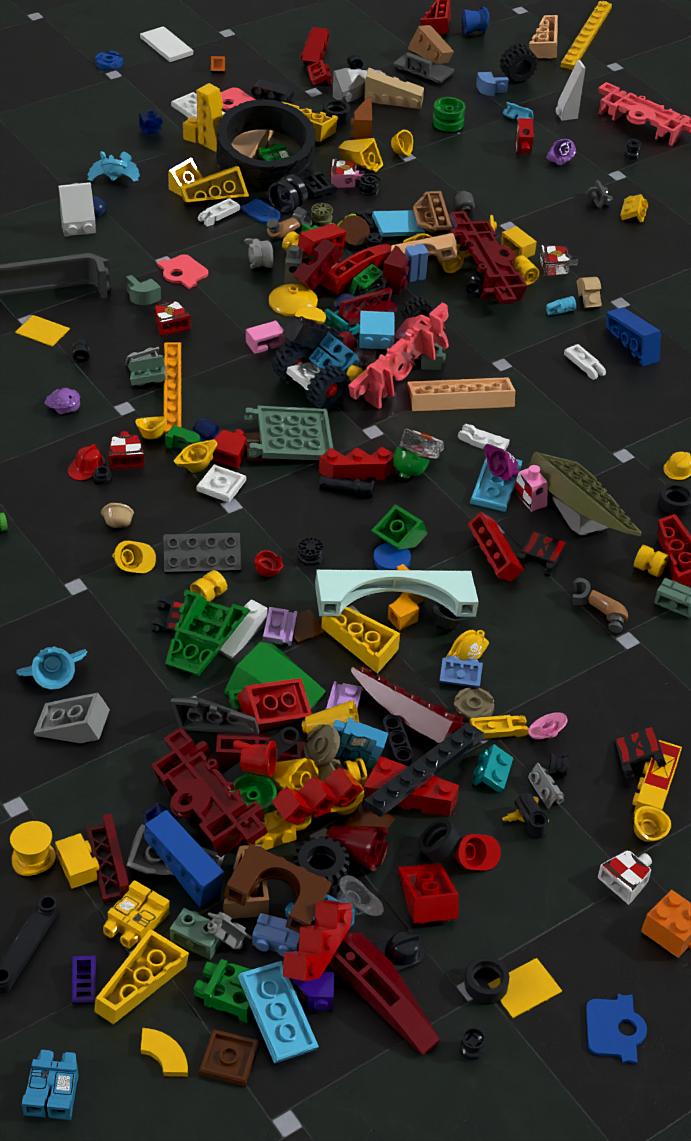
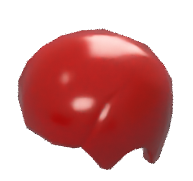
M269 550L260 551L254 559L256 571L259 575L267 578L278 575L284 566L282 564V557H277L275 553Z

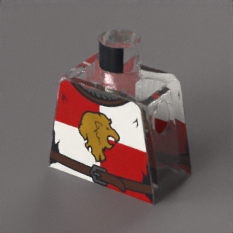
M541 245L540 262L543 276L567 274L569 265L578 264V256H569L566 247Z
M410 429L404 430L399 445L421 457L438 458L444 449L442 440L427 433ZM416 439L421 441L419 445H416Z

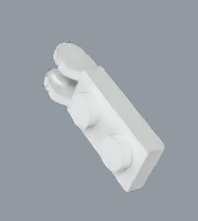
M229 198L200 213L198 220L204 222L209 227L215 221L239 211L240 205Z
M579 344L564 350V355L586 372L592 380L597 379L598 374L599 376L605 375L606 369Z
M465 424L462 427V431L458 433L460 440L484 449L487 443L504 450L509 445V439L476 429L473 425Z

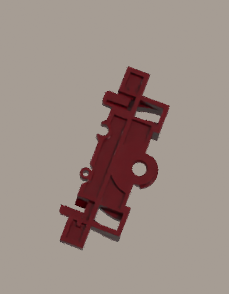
M465 211L451 212L449 218L455 228L451 229V233L454 234L457 244H461L459 247L460 251H467V253L471 254L478 265L477 271L480 274L485 273V281L482 286L483 292L480 298L482 300L498 299L501 305L514 304L516 300H522L528 285L520 272H515L512 264L515 262L513 250L498 244L495 239L496 233L488 220L471 222ZM504 252L508 255V257H504L499 253Z
M182 727L163 738L171 752L151 764V767L158 781L163 783L170 796H172L170 809L179 818H189L194 811L202 822L199 824V827L206 841L212 842L219 857L231 851L243 839L250 845V843L252 844L268 833L266 827L261 822L265 818L261 805L254 801L247 806L241 798L242 795L239 789L231 792L235 789L234 783L227 782L218 771L219 765L216 759H207L212 753L205 741L194 745L193 740ZM191 797L192 802L185 806L180 804L183 798Z

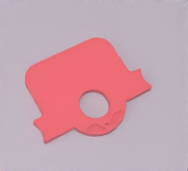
M230 88L221 92L223 108L221 109L227 111L235 105L238 106L240 103L255 99L239 88ZM230 101L233 102V104L226 105L224 104V102Z
M183 254L171 260L163 259L157 262V266L164 270L163 277L166 281L181 283L188 289L197 286V281L208 276V270L189 255ZM178 271L181 272L182 275L172 276L171 273Z

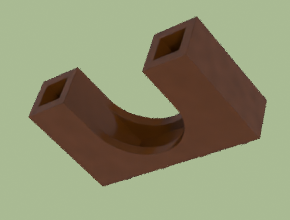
M250 843L226 885L224 897L245 906L254 888L260 882L268 879L281 880L290 885L297 896V901L288 916L285 927L300 933V927L313 925L316 902L326 900L332 882L323 876H317L307 871L302 866L288 862L281 856H276L266 851L263 847Z

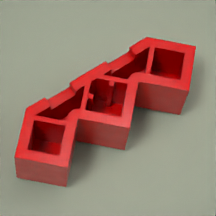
M312 27V30L309 31L308 41H305L304 51H301V59L304 64L312 65L323 59L328 46V29Z
M356 447L344 456L330 448L320 456L319 473L327 477L350 478V480L357 478L366 480V478L376 477V480H384L395 471L393 465L394 453L381 447L375 453L369 455Z
M338 767L331 772L325 781L313 776L304 783L299 791L286 786L277 794L272 803L284 820L298 825L311 815L316 818L331 812V808L337 805L341 808L349 805L364 789L349 771Z
M333 900L316 902L314 925L300 927L299 951L284 953L283 977L302 981L320 979L351 927L352 903Z

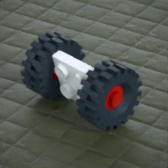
M287 340L284 346H280V351H276L275 354L277 356L273 357L274 363H272L275 374L289 384H295V381L302 385L307 390V399L316 407L329 411V409H334L335 405L338 407L341 400L344 401V396L348 394L349 383H351L349 376L334 365H327L325 369L315 365L308 359L314 352V349Z

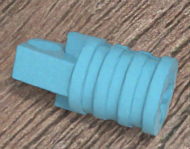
M573 296L559 299L546 305V313L548 315L563 314L576 310V301Z

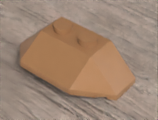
M425 192L423 197L413 206L417 226L431 234L449 233L452 225L442 192Z

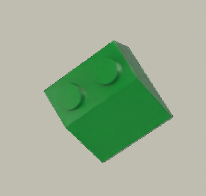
M396 504L371 530L373 534L398 550L416 547L428 534L422 520Z

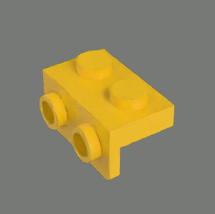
M642 194L629 196L624 199L620 215L622 220L637 216L639 222L642 223L648 208L647 200L643 198Z
M278 810L264 814L265 818L261 822L266 827L268 833L253 842V845L262 844V847L268 850L297 840L296 825L284 820Z

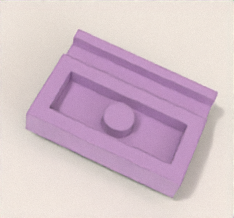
M269 607L263 642L281 645L282 643H287L288 646H291L297 611L292 613L286 609Z
M334 681L326 709L354 700V705L356 704L358 710L363 687L346 683L341 685Z

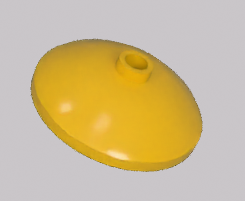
M301 284L281 285L275 288L269 295L270 307L275 312L284 316H295L300 308L306 306L317 307L318 304L316 293Z

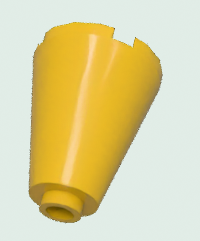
M350 700L306 716L305 721H302L303 733L309 735L315 727L321 724L333 726L335 719L347 723L348 718H352L355 720L354 722H359L356 704L354 705L355 701Z
M300 758L276 762L274 775L268 778L274 782L278 792L286 786L299 791L304 783L313 776L319 778V771L313 760Z

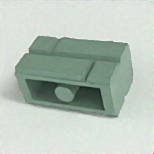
M665 578L657 590L654 604L690 618L691 587L689 588L679 584L677 581Z

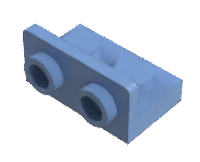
M447 656V658L442 659L439 683L480 688L483 663L476 659H467L465 661L459 660L455 656Z

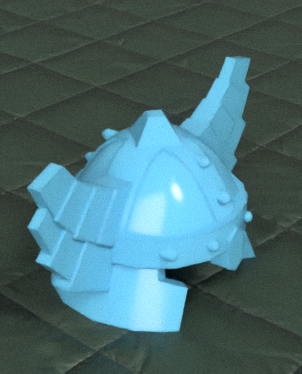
M101 151V160L93 163L87 174L89 176L87 180L91 182L102 175H107L112 181L125 175L134 182L139 181L138 177H140L137 165L131 161V155L124 151L119 156L121 160L114 159L112 155L108 159L105 153Z
M55 646L47 647L44 650H40V653L34 658L32 666L18 669L16 673L19 676L33 675L35 681L44 688L60 689L73 678L75 672L74 662L83 659L87 651L84 649L69 654L67 651Z

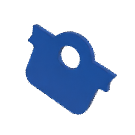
M618 994L616 1000H590L586 1006L589 1050L595 1055L620 1057L622 1064L633 1063L636 1065V1046L644 1041L647 1034V1026L644 1019L634 1012L633 995ZM621 1022H630L635 1026L636 1033L626 1036L619 1031L618 1025Z

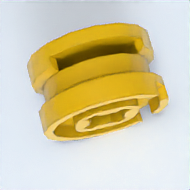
M358 758L354 762L350 760L344 761L343 768L349 771L363 787L368 779L363 759Z

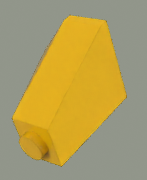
M374 138L348 140L338 147L342 160L355 162L356 166L377 172L383 166Z

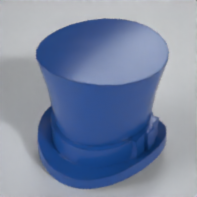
M480 7L477 11L463 9L461 18L463 34L466 35L476 31H483L482 34H485L489 24L487 8Z

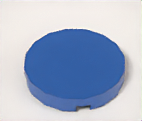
M107 51L105 54L101 52L96 55L95 63L101 69L114 70L123 65V58L120 53L114 51Z
M384 543L374 551V564L379 570H397V566L402 564L408 568L411 562V553L408 549L398 550L389 543Z

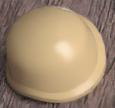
M121 503L107 504L101 510V515L104 516L106 524L113 528L127 527L130 525L134 511L129 506Z

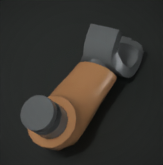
M297 207L292 217L287 220L278 222L275 218L269 219L267 221V232L273 239H282L288 233L295 231L300 226L302 227L303 224L311 226L313 219L306 215V210Z
M577 578L573 582V587L581 594H573V605L589 603L607 616V620L610 623L608 629L611 632H621L623 624L628 621V612L625 606L595 590L591 592L589 581Z

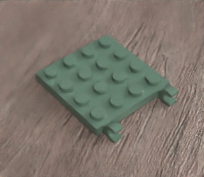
M257 406V409H245V422H253L255 419H258L261 443H250V450L248 451L250 458H256L262 454V458L320 460L321 455L330 448H333L327 409Z

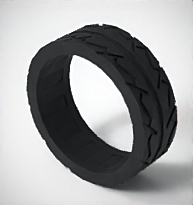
M251 100L240 103L238 106L235 105L227 110L222 116L223 118L220 119L217 128L216 152L219 168L223 171L239 166L247 188L268 191L270 185L287 174H294L298 177L309 174L308 172L312 168L314 158L315 129L309 118L297 108L275 100ZM272 130L292 138L301 147V150L285 159L264 161L241 154L230 142L244 132Z

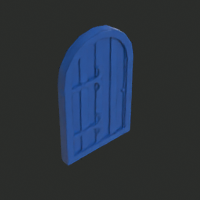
M258 198L240 207L242 212L265 224L271 218L279 221L281 217L280 211Z

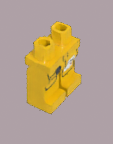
M134 880L124 897L108 911V920L103 926V933L110 938H113L118 932L123 934L120 937V942L123 946L130 949L136 943L139 944L149 929L154 931L170 914V900L154 891L151 893V889Z

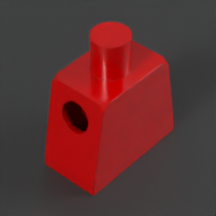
M236 429L234 433L227 430L220 432L213 439L217 442V447L213 452L212 461L238 469L246 452L247 438L244 432L240 429Z

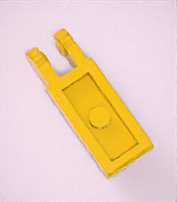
M521 715L479 717L469 720V724L484 732L483 739L509 736L523 737L529 734V728L525 725L527 723L526 717Z

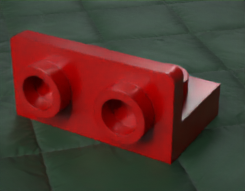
M323 60L307 66L313 85L321 84L325 80H327L329 86L332 85L331 79L333 78L327 63L324 64Z

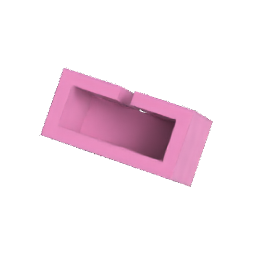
M277 321L246 329V343L254 354L268 350V346L271 349L281 345L284 346L285 336L282 334L284 330Z

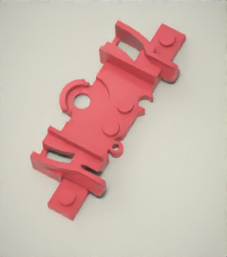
M607 82L598 88V93L605 96L600 101L599 115L608 112V114L613 116L612 120L615 121L623 114L629 112L627 120L636 125H643L648 120L651 125L657 127L656 140L664 137L668 132L671 133L670 146L676 143L682 130L691 134V118L689 116H680L681 114L672 111L671 108L665 110L664 105H658L645 100V96L637 97L631 92L628 94L626 91L619 92V87Z
M442 302L429 313L430 324L428 326L418 323L413 330L408 329L405 332V338H401L391 348H387L385 356L380 354L374 363L367 366L366 375L360 374L349 384L350 397L356 400L360 395L364 394L365 401L380 409L382 407L381 397L384 399L387 395L395 396L393 377H395L396 381H401L410 373L413 366L410 362L412 358L416 359L421 354H424L430 359L435 360L434 342L447 349L449 344L447 336L443 331L442 322H445L449 317L448 306ZM403 363L402 368L398 371L399 366Z

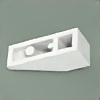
M252 599L244 606L251 611L219 650V653L230 659L266 625L267 608Z

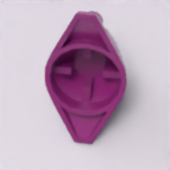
M488 443L484 446L488 467L493 475L505 481H509L512 476H518V463L508 451Z

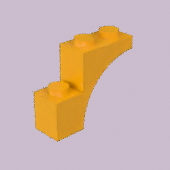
M404 564L397 566V570H409ZM402 592L401 596L389 605L388 620L399 631L418 622L419 607L417 604L425 601V597Z

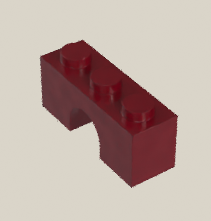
M325 238L314 249V252L318 255L317 261L310 265L302 263L293 274L301 285L311 291L314 290L343 255L336 244Z

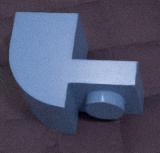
M478 72L476 85L482 94L495 96V93H507L509 80L508 77L494 78L492 72Z

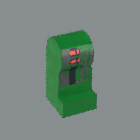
M175 425L165 435V446L171 450L174 447L184 449L191 444L200 442V435L198 433Z

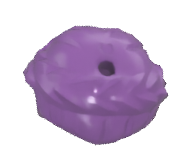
M569 139L558 140L554 142L546 157L550 162L563 165L575 156V145Z
M69 388L56 389L51 395L47 396L44 403L49 408L55 409L58 414L70 413L78 410L80 396L77 391Z

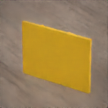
M32 315L15 333L53 347L70 328Z
M536 958L509 972L510 978L507 993L499 1001L510 1016L515 1018L544 1001H548V999L561 993L562 990ZM500 978L488 983L490 989L500 985Z

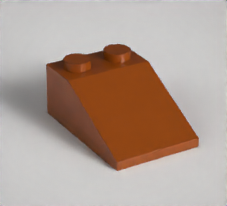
M367 97L354 112V118H351V127L354 128L350 132V140L367 139L372 136L371 97Z

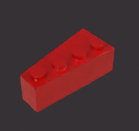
M673 514L658 520L657 536L663 553L669 556L667 565L672 580L691 587V535L678 517Z
M380 756L363 786L364 798L362 801L408 766ZM434 776L397 804V806H402V809L405 810L415 808L421 809L424 813L449 817L457 802L459 785Z

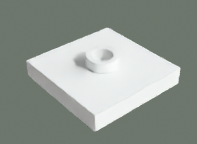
M213 465L197 485V491L230 503L246 482V476Z

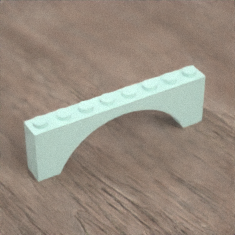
M316 571L315 589L319 616H340L345 607L356 599L369 594L395 591L413 593L432 599L445 606L456 617H476L479 602L471 571Z

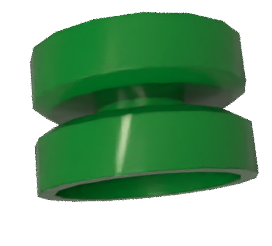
M453 97L437 99L434 103L432 123L434 127L446 132L460 130L464 126L465 103Z
M247 773L233 781L235 789L231 792L239 789L242 795L241 798L247 806L256 801L261 805L264 814L277 810L272 803L273 799L277 796L276 785L267 776Z

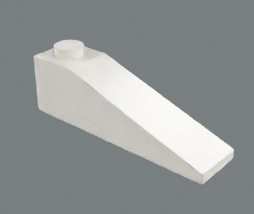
M577 60L558 100L556 114L562 121L578 119L585 66L580 60Z

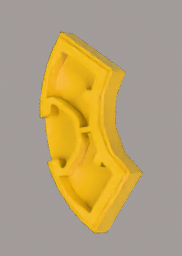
M143 1028L141 1054L149 1055L158 1060L162 1066L164 1076L188 1077L186 1056L179 1044L163 1032Z

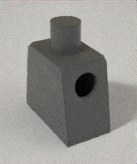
M296 245L290 246L286 253L284 284H300L293 276L294 273L291 272V269L297 270L303 263V251L299 250V247Z

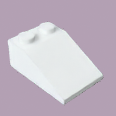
M91 183L59 186L61 223L64 236L96 233Z

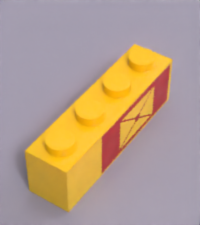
M659 740L667 765L659 768L654 757L649 758L651 759L650 762L646 761L643 769V774H646L645 778H640L637 787L640 793L635 792L632 805H635L634 814L637 809L643 806L663 809L682 747Z

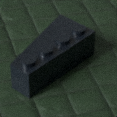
M292 316L282 333L293 343L316 349L318 346L328 354L330 353L319 345L328 332L340 342L344 340L339 335L340 331L336 328H330L322 321L307 319L302 316Z

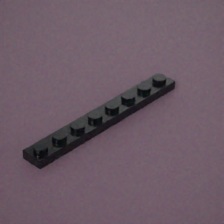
M466 723L364 800L363 806L379 817H382L481 741L484 732Z

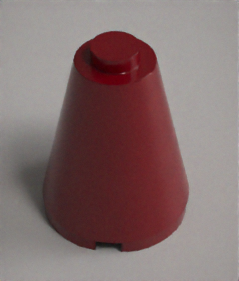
M332 826L325 835V839L330 837L333 838L334 842L339 841L341 847L344 846L347 849L349 859L372 871L377 870L375 868L376 865L381 866L388 849V842H385V835L388 836V831L380 826Z

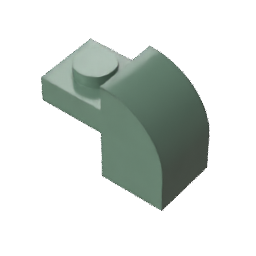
M132 275L126 277L125 288L130 294V301L132 303L149 305L161 300V287L153 279L140 283Z

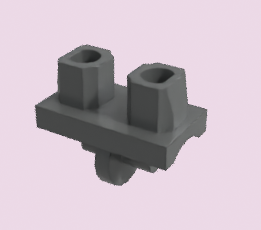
M598 180L595 181V187H590L586 192L587 197L593 199L597 208L602 209L603 205L610 206L613 200L612 196L607 195V187L602 186Z

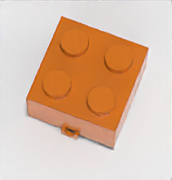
M671 890L646 915L641 932L679 958L688 947L691 949V903Z

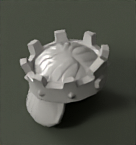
M256 238L244 240L249 245L248 256L250 263H252L250 264L251 269L262 266L266 268L273 267V248L268 240L259 241Z

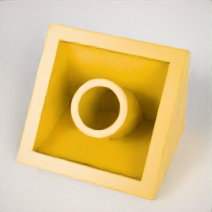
M192 158L168 171L169 190L182 196L179 186L203 178Z

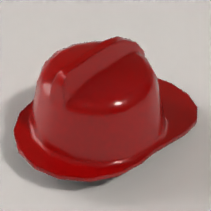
M95 444L82 447L77 452L76 459L68 467V474L72 479L78 481L90 479L93 477L95 469L105 464V458L101 455Z
M469 834L461 839L459 847L454 854L456 860L464 868L485 871L491 870L497 865L500 860L501 851L497 840L492 836Z

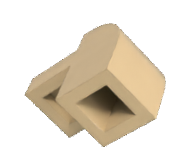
M598 277L579 278L577 280L578 295L583 296L584 309L600 308L602 306L600 298L601 284Z

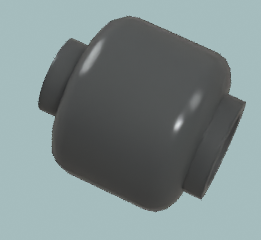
M467 191L457 193L454 197L456 211H465L466 214H469L474 210L475 203L471 193Z

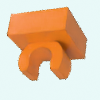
M211 56V71H225V56Z

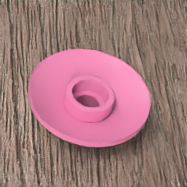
M555 712L537 719L529 728L530 737L533 739L555 737L567 724L566 715Z

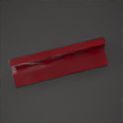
M388 287L342 300L338 316L351 326L360 323L361 311L395 313L398 306L390 301L393 289Z
M112 814L103 815V825L86 828L92 857H96L98 864L101 863L99 870H97V879L103 903L120 900L129 891V882ZM105 832L106 836L100 842L94 839L92 834ZM101 849L110 852L106 859L97 856ZM106 866L114 870L110 877L101 873ZM110 884L118 887L119 892L106 895V889Z

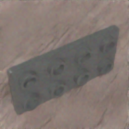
M410 52L405 53L393 65L412 74L433 80L436 83L443 82L454 73L453 68L442 64H435L426 58Z
M240 533L165 534L163 536L164 572L241 570Z

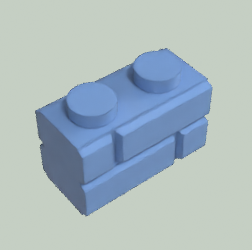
M424 244L406 246L404 255L408 259L407 266H409L406 279L409 282L425 279L428 250Z
M260 913L252 935V946H256L261 951L271 950L278 952V954L284 957L286 952L299 951L300 933L285 927L286 919Z

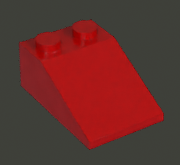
M301 678L248 685L237 695L242 713L256 718L260 732L301 721L306 716L312 715Z
M441 863L398 867L406 905L414 923L426 924L430 921L446 922L450 919H458L459 894Z

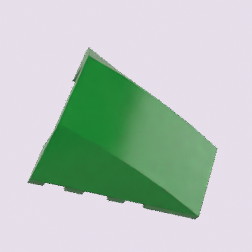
M185 589L183 595L185 597L184 604H181L179 610L181 615L179 622L175 625V637L171 640L165 664L199 676L251 610L232 604L231 608L212 603L207 601L201 594Z
M260 642L236 666L224 694L228 695L229 690L245 688L248 685L301 678L310 709H312L326 694V691L273 643Z

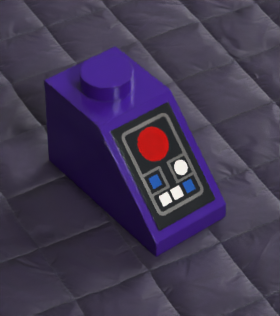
M323 972L320 979L308 981L289 978L298 999L307 1008L318 1011L333 1010L334 972Z

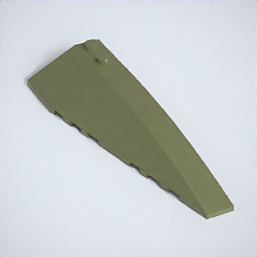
M534 452L528 468L531 465L540 467V474L547 480L548 490L558 499L580 514L602 525L627 534L641 536L642 532L638 527L630 522L631 519L624 515L623 509H619V505L613 497L607 494V490L601 487L602 484L596 481L597 478L576 461Z

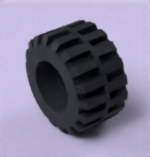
M519 43V45L514 44V46L511 45L508 50L504 51L505 53L501 56L502 59H500L501 64L499 66L513 83L525 82L526 79L529 80L531 75L535 74L534 71L537 70L538 59L527 45Z
M319 836V839L312 837L309 842L305 840L302 842V846L296 848L293 864L302 866L307 871L317 876H323L332 882L329 892L332 896L337 894V890L341 891L348 880L349 854L344 846L341 847L339 841L334 842L333 838L330 837L324 839V836ZM316 864H324L329 866L330 868L325 870H319L313 868L312 866Z

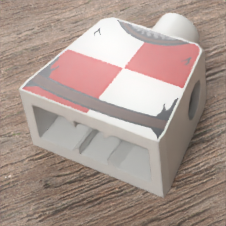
M625 851L601 864L598 879L629 905L648 883L651 869L648 866L652 864V860L645 853L637 857L631 851Z

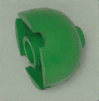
M396 447L393 457L395 469L400 472V476L407 479L410 476L417 477L424 473L430 461L427 457H421L402 447Z

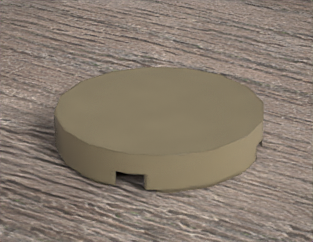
M465 688L455 696L454 710L456 714L462 716L463 720L467 722L471 718L491 717L494 711V699L489 692L481 688H476V690Z
M324 724L315 727L306 739L308 743L307 746H304L305 758L313 760L318 767L329 764L339 749L340 737L338 731L334 727Z

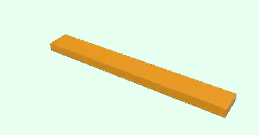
M180 342L164 343V362L167 370L166 380H164V416L167 418L164 437L173 425L181 427Z

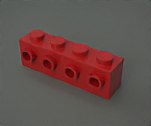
M483 512L476 515L468 523L473 532L472 535L480 544V548L494 568L495 574L501 580L504 578L512 582L524 571L523 567L494 519Z

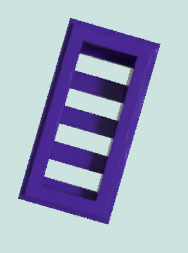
M72 956V1004L95 1003L96 956ZM77 967H91V970L77 971ZM91 975V979H77V976ZM77 984H91V987H77ZM77 992H91V996L77 997Z

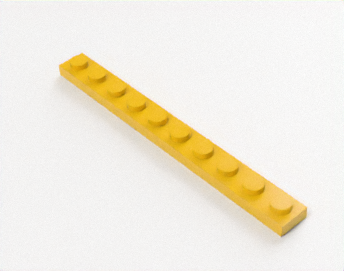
M599 1L563 58L560 67L570 70L574 69L577 60L581 59L612 9L611 3Z

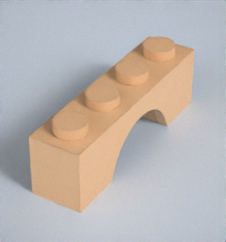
M453 233L391 246V251L395 246H399L401 251L405 253L406 246L424 244L428 250V255L438 256L441 261L457 258V242Z

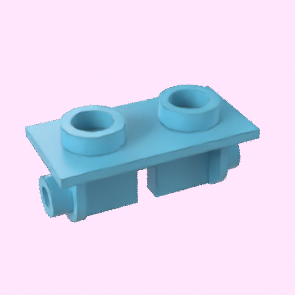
M506 103L507 109L503 111L505 117L515 119L518 116L516 118L517 121L518 118H533V111L529 108H524L514 103Z

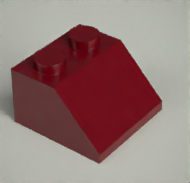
M399 246L394 247L383 264V278L387 280L386 288L390 287L393 289L392 292L400 294L403 289H406L408 284L406 276L409 271V266H407L408 259Z

